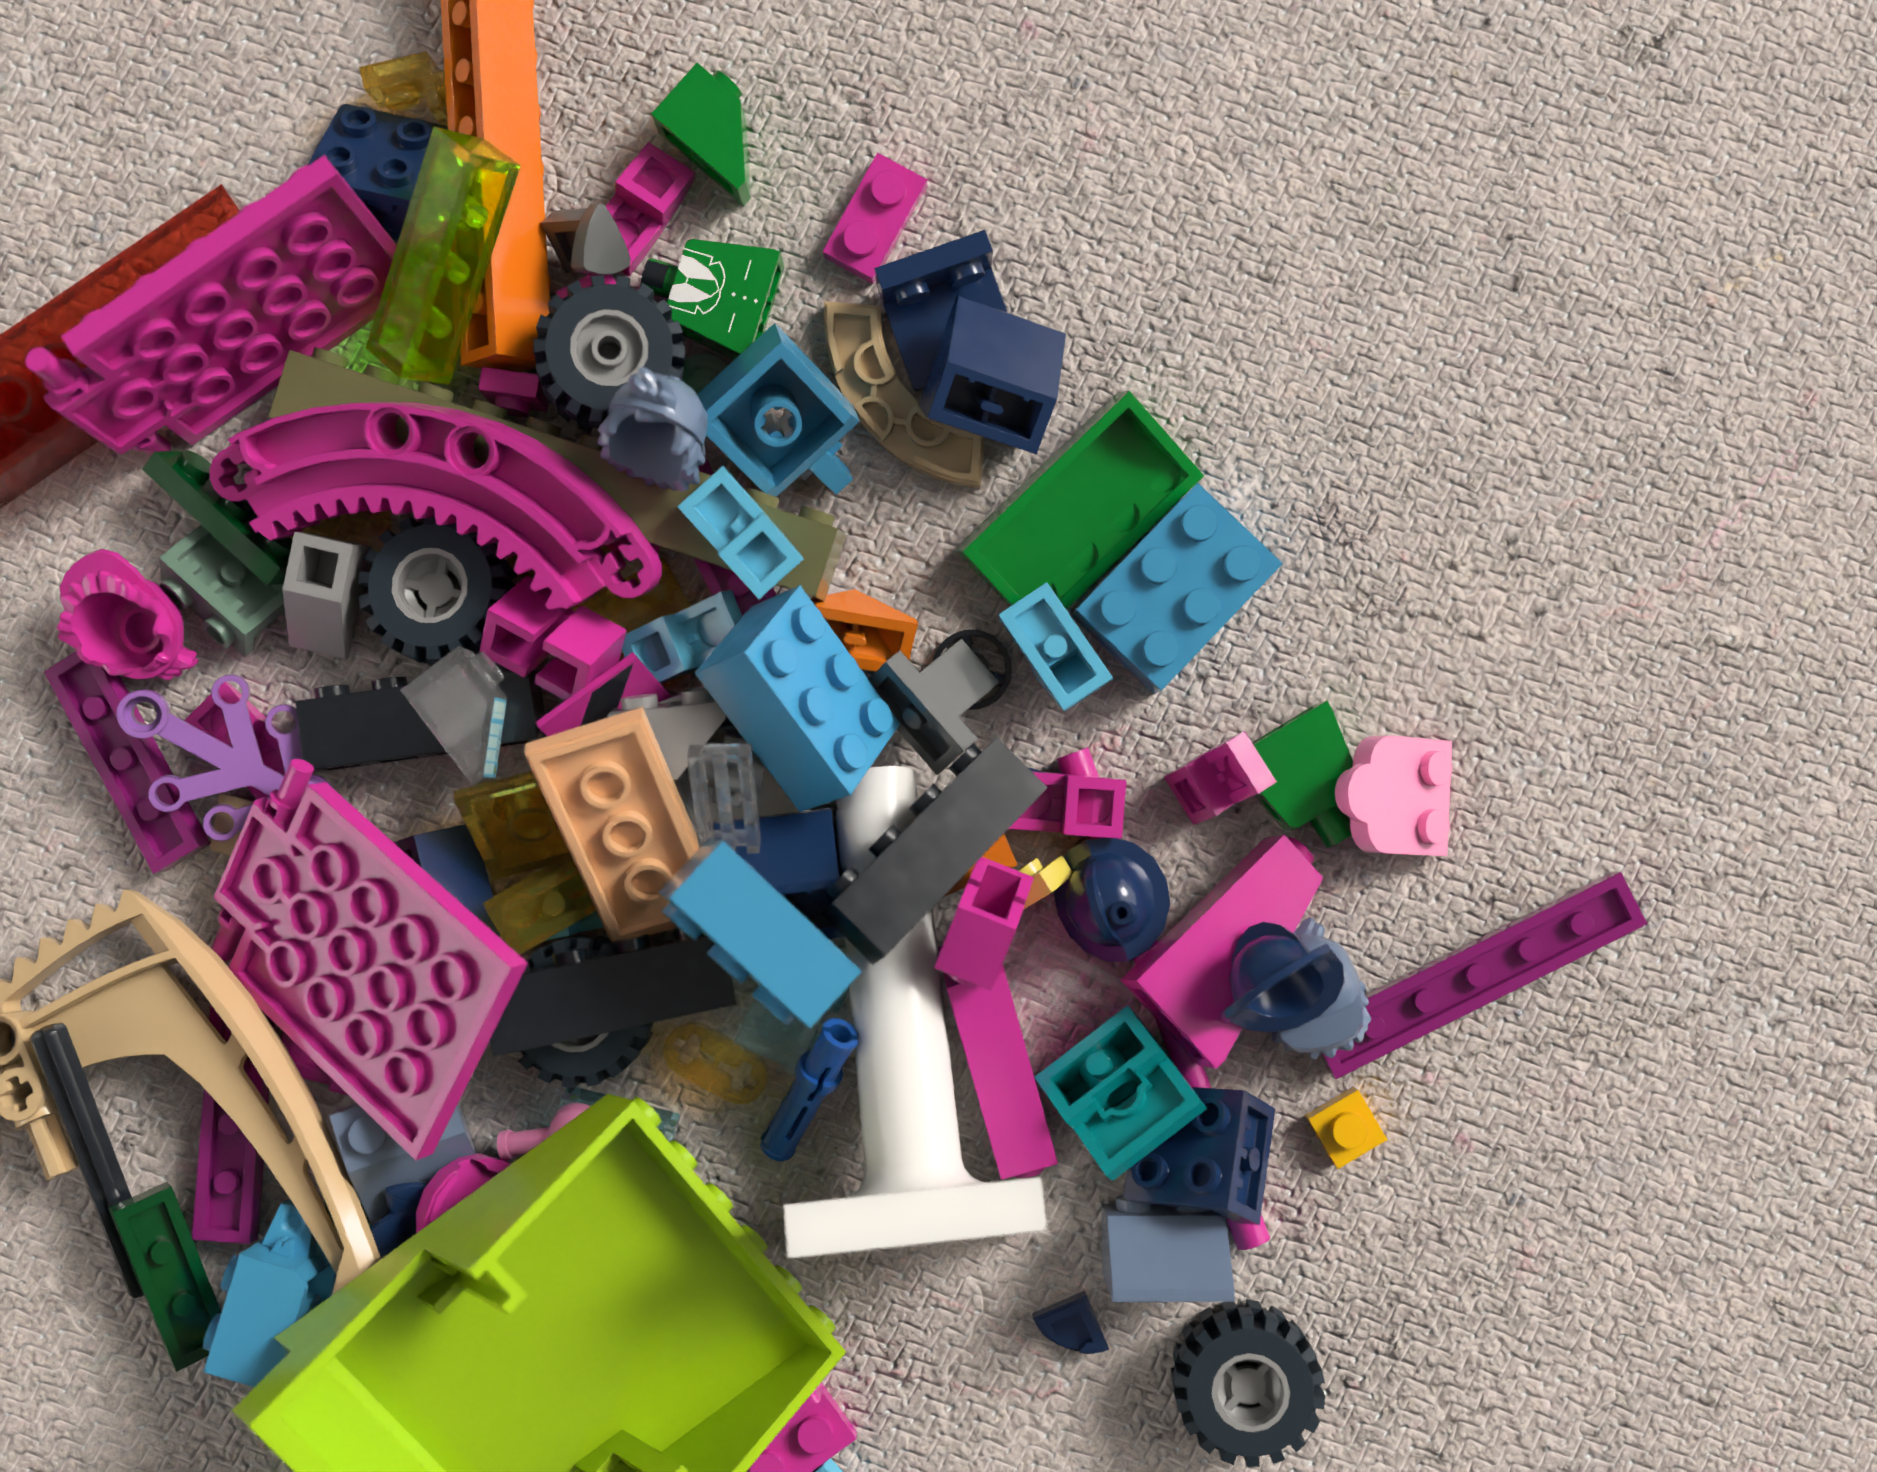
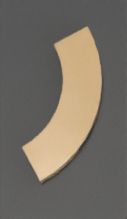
M824 301L826 347L832 371L840 392L854 406L863 428L880 446L916 471L958 486L980 489L985 437L926 417L918 406L919 402L902 384L891 364L882 335L881 306Z

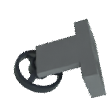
M963 630L946 638L936 650L932 663L921 672L899 651L888 659L871 676L869 681L899 721L900 725L897 728L899 733L935 774L938 775L978 740L959 717L967 710H978L995 703L1005 693L1010 683L1012 666L1006 648L996 637L980 630ZM970 636L984 638L998 648L1005 662V676L989 670L986 658L978 652H973ZM961 638V640H959L956 644H954L951 648H949L946 652L942 654L944 649L950 643ZM997 684L1002 685L993 697L984 702L976 703Z

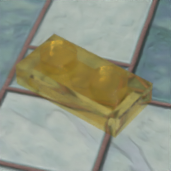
M570 853L482 903L504 942L518 955L596 911Z

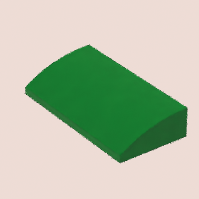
M1130 391L1117 392L955 548V551L1009 607L1047 582L1062 605L1067 609L1190 491L1204 475Z

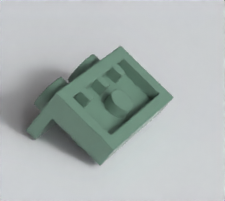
M202 525L198 526L159 557L162 581L160 586L170 594L179 609L185 610L189 607L203 620L202 625L208 635L225 649L232 646L242 656L246 657L254 650V637L285 612L283 584L267 586Z

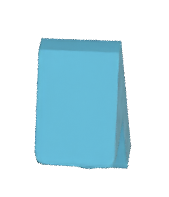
M1047 582L998 614L999 620L1031 665L1032 674L1063 712L1113 680L1112 675Z

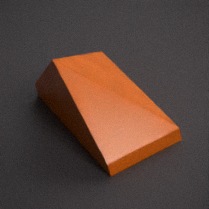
M856 589L828 594L825 601L810 598L844 647L855 659L860 669L876 672L888 659L899 651L908 660L910 659L918 626L917 619Z

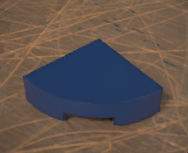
M1085 1291L1032 1313L1033 1320L1040 1332L1047 1339L1064 1348L1079 1351V1353L1095 1354L1109 1350Z

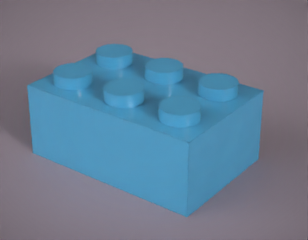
M1197 483L1075 610L1072 617L1150 692L1156 694L1168 685L1283 563Z
M801 585L751 606L695 672L696 676L799 812L850 796L900 725L889 706L883 701Z
M709 838L659 891L669 902L662 912L692 939L696 940L703 933L712 941L714 946L707 954L740 983L748 976L754 980L759 987L752 993V996L786 1026L794 1019H797L808 1028H811L862 972L723 840Z

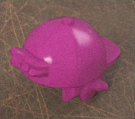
M106 549L88 553L76 561L66 572L59 587V598L65 611L60 613V621L56 627L60 631L58 638L74 647L78 657L86 664L102 667L111 676L121 675L133 679H147L157 676L168 681L173 677L182 675V670L190 669L197 665L199 661L196 658L197 653L183 646L184 620L173 598L160 585L145 579L119 553Z

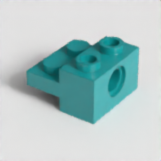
M1128 1005L1034 1077L1064 1121L1074 1129L1104 1174L1112 1181L1207 1109L1147 1026Z

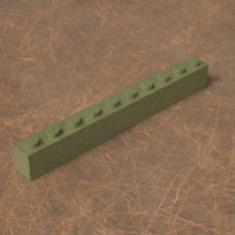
M314 347L311 357L289 350L268 417L275 418L309 408L349 403L416 402L459 409L497 421L538 440L576 465L599 484L631 517L650 544L733 571L718 555V551L678 508L681 502L711 476L709 474L699 472L700 483L698 485L689 484L688 490L683 492L679 490L673 491L670 487L664 490L657 484L647 486L642 478H630L626 470L618 472L615 466L608 464L606 459H602L600 454L603 446L598 444V438L582 434L580 442L577 444L559 438L562 428L543 420L528 417L525 426L505 420L508 413L506 409L474 399L471 409L452 403L455 393L429 383L420 382L418 391L399 386L402 376L380 367L367 364L363 374L346 368L348 358L321 348ZM400 416L396 422L395 430L399 441L405 444L408 440L409 429L406 421ZM478 435L474 442V452L477 459L485 464L489 458L490 450L485 438ZM746 488V492L804 557L776 586L790 590L801 585L809 597L825 601L847 536L840 529L832 527L835 516L806 506H801L799 515L777 509L780 501L779 498L755 489Z

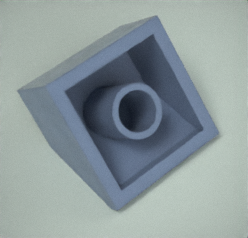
M460 1101L434 1153L416 1161L357 1103L338 1109L329 1116L347 1173L371 1223L391 1213L385 1198V1189L387 1187L409 1182L428 1184L438 1170L458 1157L477 1154Z
M1123 1195L1116 1197V1204H1102V1274L1112 1302H1235L1226 1217L1212 1210L1130 1202Z

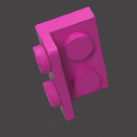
M821 1382L746 1472H812L856 1440L857 1431Z

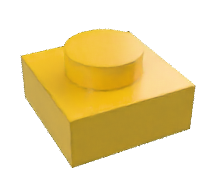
M1354 1086L1304 1115L1330 1161L1337 1169L1388 1140L1361 1093Z

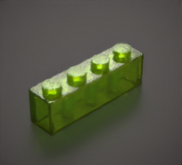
M433 127L365 347L399 378L450 384L521 167L520 164L484 138Z

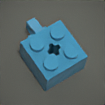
M776 323L769 327L697 394L708 414L706 435L764 493L777 497L799 476L805 481L813 473L836 495L853 480L849 468L835 453L843 447L840 439L860 422L854 406ZM771 408L776 410L784 408L785 414L780 418L772 413L765 416V412Z
M287 1199L280 1204L265 1237L241 1252L239 1256H233L230 1260L221 1283V1290L228 1292L221 1314L217 1313L212 1319L204 1338L203 1348L210 1351L204 1373L255 1387L288 1354L274 1337L331 1296L337 1275L291 1199Z

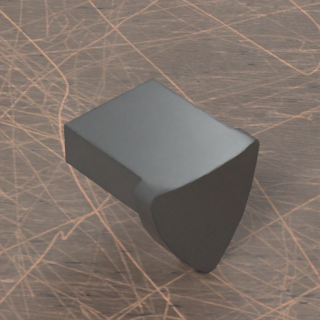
M590 204L588 208L553 211L541 222L565 273L615 274L629 267L631 263L624 239L604 204Z

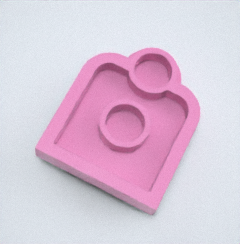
M1368 736L1359 743L1354 753L1353 767L1344 771L1336 782L1335 800L1340 811L1350 816L1351 834L1354 842L1361 850L1371 853L1447 856L1450 829L1449 805L1452 774V741L1402 736Z

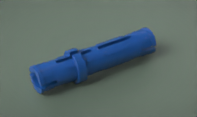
M837 1018L828 1019L823 1024L822 1031L812 1049L800 1056L795 1067L796 1077L787 1094L782 1099L768 1128L760 1138V1140H763L760 1142V1148L769 1158L783 1162L793 1157L797 1145L813 1121L826 1095L833 1093L840 1085L843 1078L842 1067L859 1042L857 1040L859 1037L858 1032L849 1022Z

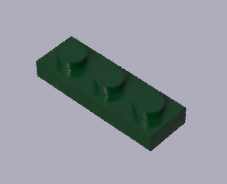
M189 450L154 452L142 470L267 586L284 584L293 539L288 537L270 541L260 532L255 533L249 522L258 516L254 513L247 500L229 501L221 497L214 490L210 481L209 469L211 464L199 454Z
M165 1182L108 1209L170 1363L177 1372L209 1355L210 1351L203 1348L204 1338L212 1319L217 1313L221 1314V1310L173 1188L168 1182Z

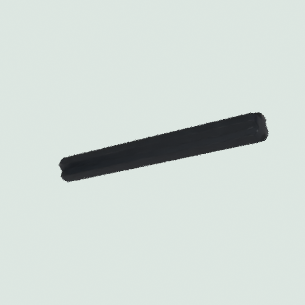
M64 1023L44 1026L31 1034L30 1041L128 1295L132 1298L142 1297L143 1293L108 1209L131 1198L132 1195L67 1026Z

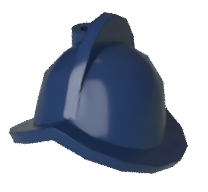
M1103 837L1089 839L1068 850L1064 859L1073 873L1066 882L1053 892L1057 914L1069 937L1086 953L1107 962H1131L1150 950L1165 928L1170 908L1167 879L1155 858L1137 844L1118 838Z
M1261 922L1250 926L1237 940L1229 976L1233 1003L1221 1013L1220 1018L1225 1023L1231 1022L1249 1031L1277 1032L1297 1028L1321 1016L1337 1000L1345 983L1343 964L1328 944L1310 952L1301 938L1285 926L1268 922Z

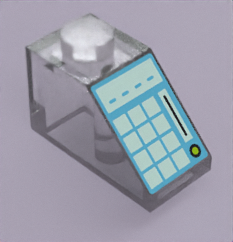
M458 646L402 688L401 692L471 785L487 787L496 780L507 704V696L498 686V683L504 680V677L485 652L481 651L475 655L473 651Z

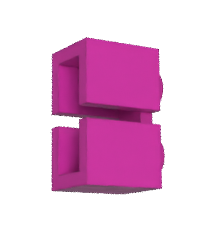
M526 576L488 609L479 653L523 678L549 654L556 656L536 675L534 684L563 700H567L619 662L627 629L582 605L576 611L570 608L564 609V607L548 610L545 604L552 593L551 589L546 587L533 591L530 588L533 578Z
M981 857L973 868L934 968L948 973L953 980L963 985H978L992 991L1016 932L1034 877Z

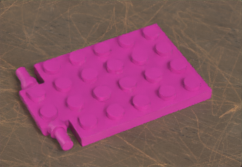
M323 155L312 164L296 170L289 180L260 200L244 206L234 218L206 237L193 241L183 253L154 273L147 274L138 279L131 289L102 309L89 313L82 319L80 324L62 335L61 337L72 354L86 364L87 367L82 369L71 360H59L41 347L34 348L27 354L26 365L43 379L45 387L50 391L44 396L45 402L56 412L115 453L122 455L131 449L134 451H144L149 456H152L157 451H171L169 441L157 433L158 429L166 425L189 444L194 445L276 388L279 384L289 350L310 357L314 347L329 351L404 299L410 286L421 275L335 167Z
M292 759L279 789L273 790L269 797L256 799L247 816L213 897L222 908L218 915V921L221 925L211 949L223 961H230L232 959L229 969L251 994L258 1007L416 1161L434 1153L528 963L328 783L308 785L314 771L312 764L302 759Z

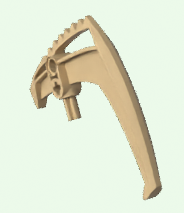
M125 889L121 894L117 909L107 904H96L91 925L80 919H68L63 942L52 937L41 938L37 960L29 957H17L14 961L12 980L0 978V1115L6 1120L13 1121L16 1130L27 1128L47 1181L77 1170L79 1165L32 1047L30 1037L32 1033L44 1026L64 1023L68 1028L83 1069L97 1063L122 1057L166 1055L201 1084L237 1124L266 1162L297 1208L337 1275L333 1294L380 1260L381 1256L339 1150L312 1093L286 1046L258 1007L254 998L233 972L181 920L141 893ZM131 923L155 953V955L105 974L36 1011L21 1010L20 1003L22 998L55 971L92 944ZM180 963L231 1030L232 1033L228 1042L222 1038L168 966ZM11 1029L15 1032L16 1040L14 1047H12L9 1038ZM247 1056L256 1067L295 1135L292 1142L287 1138L269 1106L244 1071L243 1066ZM308 1163L329 1208L336 1229L309 1176Z

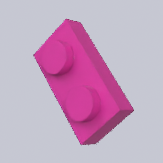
M877 152L822 251L823 257L874 284L876 281L874 268L884 265L927 188V179Z

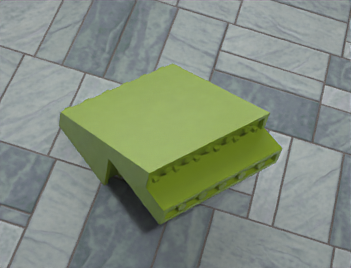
M607 1094L274 1337L288 1354L232 1411L293 1472H746L845 1355L846 1351L832 1335L836 1329L832 1320L813 1305L807 1306L798 1295L802 1290L799 1281L782 1266L776 1265L774 1267L764 1255L768 1246L761 1236L745 1224L740 1226L730 1215L729 1211L733 1208V1204L729 1198L715 1185L709 1182L704 1184L693 1171L698 1163L692 1154L675 1140L669 1142L659 1131L657 1126L661 1123V1119L654 1109L639 1097H634L631 1100Z

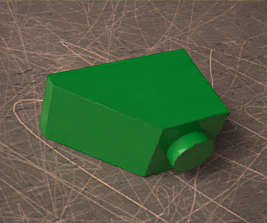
M696 63L651 115L662 137L744 207L751 199L746 118L741 100L739 99L742 96V92L721 71L716 70L711 75L699 63Z

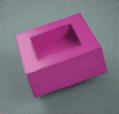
M482 367L478 390L490 404L508 410L507 415L515 417L529 416V410L547 412L549 402L543 393L538 375Z

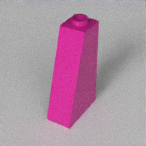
M1285 835L1264 838L1121 979L1124 985L1198 1066L1217 1069L1225 1061L1242 1030V1027L1231 1022L1225 1023L1220 1018L1221 1013L1233 1003L1229 976L1237 940L1248 927L1261 922L1279 924L1294 933L1323 880L1320 873L1312 866L1315 859L1305 845L1293 837L1287 838Z
M938 946L939 954L942 949V946ZM1003 964L992 991L978 985H963L953 980L948 973L943 972L1001 1180L1013 1176L1016 1178H1029L1038 1175L1046 1167L1056 1165L1058 1162Z

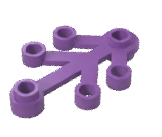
M235 674L224 675L215 681L211 690L214 703L222 708L232 747L171 714L168 702L158 692L141 689L129 693L120 701L116 714L117 721L122 730L128 735L136 738H149L157 734L220 768L184 778L175 775H164L152 783L148 793L149 800L156 809L163 812L175 811L187 801L250 785L267 795H270L273 790L279 789L284 775L263 764L246 704L250 696V687L241 676ZM233 681L240 685L242 697L238 702L227 703L221 698L219 690L224 682ZM139 702H149L155 707L157 716L152 723L143 724L136 719L134 709ZM280 704L273 707L266 715L265 727L272 737L278 739L286 773L292 759H302L296 707L289 704ZM280 711L291 713L296 723L294 729L287 733L277 731L273 726V716ZM312 774L308 783L309 785L326 782L331 786L325 778L316 774ZM172 783L178 787L180 797L176 803L167 804L159 799L157 790L161 784ZM228 804L215 805L204 816L203 828L205 833L217 841H226L233 838L238 831L242 830L253 804L238 809ZM225 812L231 815L234 821L233 829L225 833L216 831L211 824V818L214 814Z

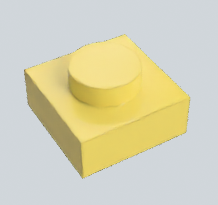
M1062 855L1042 866L1038 858H1035L1017 870L1034 877L1023 910L1055 891L1071 877L1073 871Z

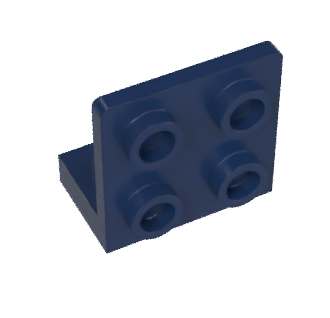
M342 104L308 165L325 155L398 247L402 250L422 254L429 240L424 194L449 145L448 126L418 118L373 110L363 106Z
M986 230L874 268L876 287L914 391H922L924 389L957 295L1007 312L992 270L993 250Z
M1192 1087L1207 1109L1127 1170L1123 1197L1135 1203L1212 1210L1237 1223L1260 1225L1275 1108L1245 1090Z

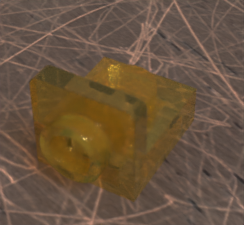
M427 51L359 67L364 90L379 108L386 107L389 110H406L417 106L420 103V99L426 98L429 110L439 124L448 125L445 71L438 68Z

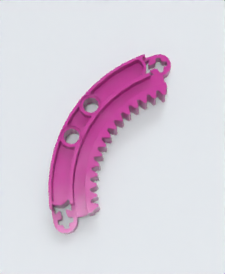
M363 402L309 408L272 418L227 439L232 445L214 457L209 469L210 481L214 490L221 497L229 501L247 500L258 516L250 521L249 524L255 533L260 532L270 541L293 537L294 531L302 532V528L316 526L320 524V520L369 510L372 513L392 510V513L397 515L413 512L414 518L418 519L435 516L436 524L440 526L457 523V533L461 535L478 531L477 543L484 546L498 542L496 556L499 559L518 555L514 568L517 574L532 570L536 572L530 588L533 591L546 587L551 589L552 593L545 604L548 610L560 607L568 609L584 603L605 586L612 593L622 598H634L650 592L659 583L662 575V563L657 552L635 522L599 484L576 465L526 434L500 422L459 409L416 402ZM400 416L406 421L409 429L408 440L405 444L399 441L395 430L396 422ZM478 435L485 438L490 450L489 458L485 464L477 459L474 452V442ZM248 463L253 469L243 477L245 484L237 485L233 478L239 471L237 465ZM627 536L630 542L618 547L628 561L639 559L642 562L644 568L638 573L641 583L639 584L636 579L625 581L622 578L620 572L625 569L626 562L618 550L605 555L599 547L614 543Z

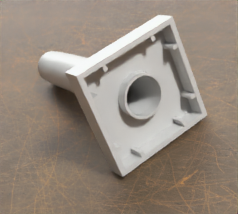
M902 766L870 767L850 796L836 800L837 811L834 815L840 877L851 866L861 874L876 858L868 850L869 847L892 824L902 832L916 818L908 809L918 799L916 774L912 768ZM933 908L887 956L874 965L845 938L847 957L862 971L849 985L852 1024L859 1035L857 1038L859 1042L855 1048L865 1163L864 1180L856 1192L842 1199L784 1205L788 1258L1046 1231L1047 1225L1041 1177L993 1183L981 1182L973 1178L964 1167L961 1157L941 972L934 968L939 954Z

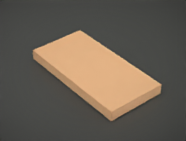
M643 707L526 743L525 757L612 945L613 941L643 934L651 936L677 928L678 926L662 912L669 902L659 891L697 852L701 844Z

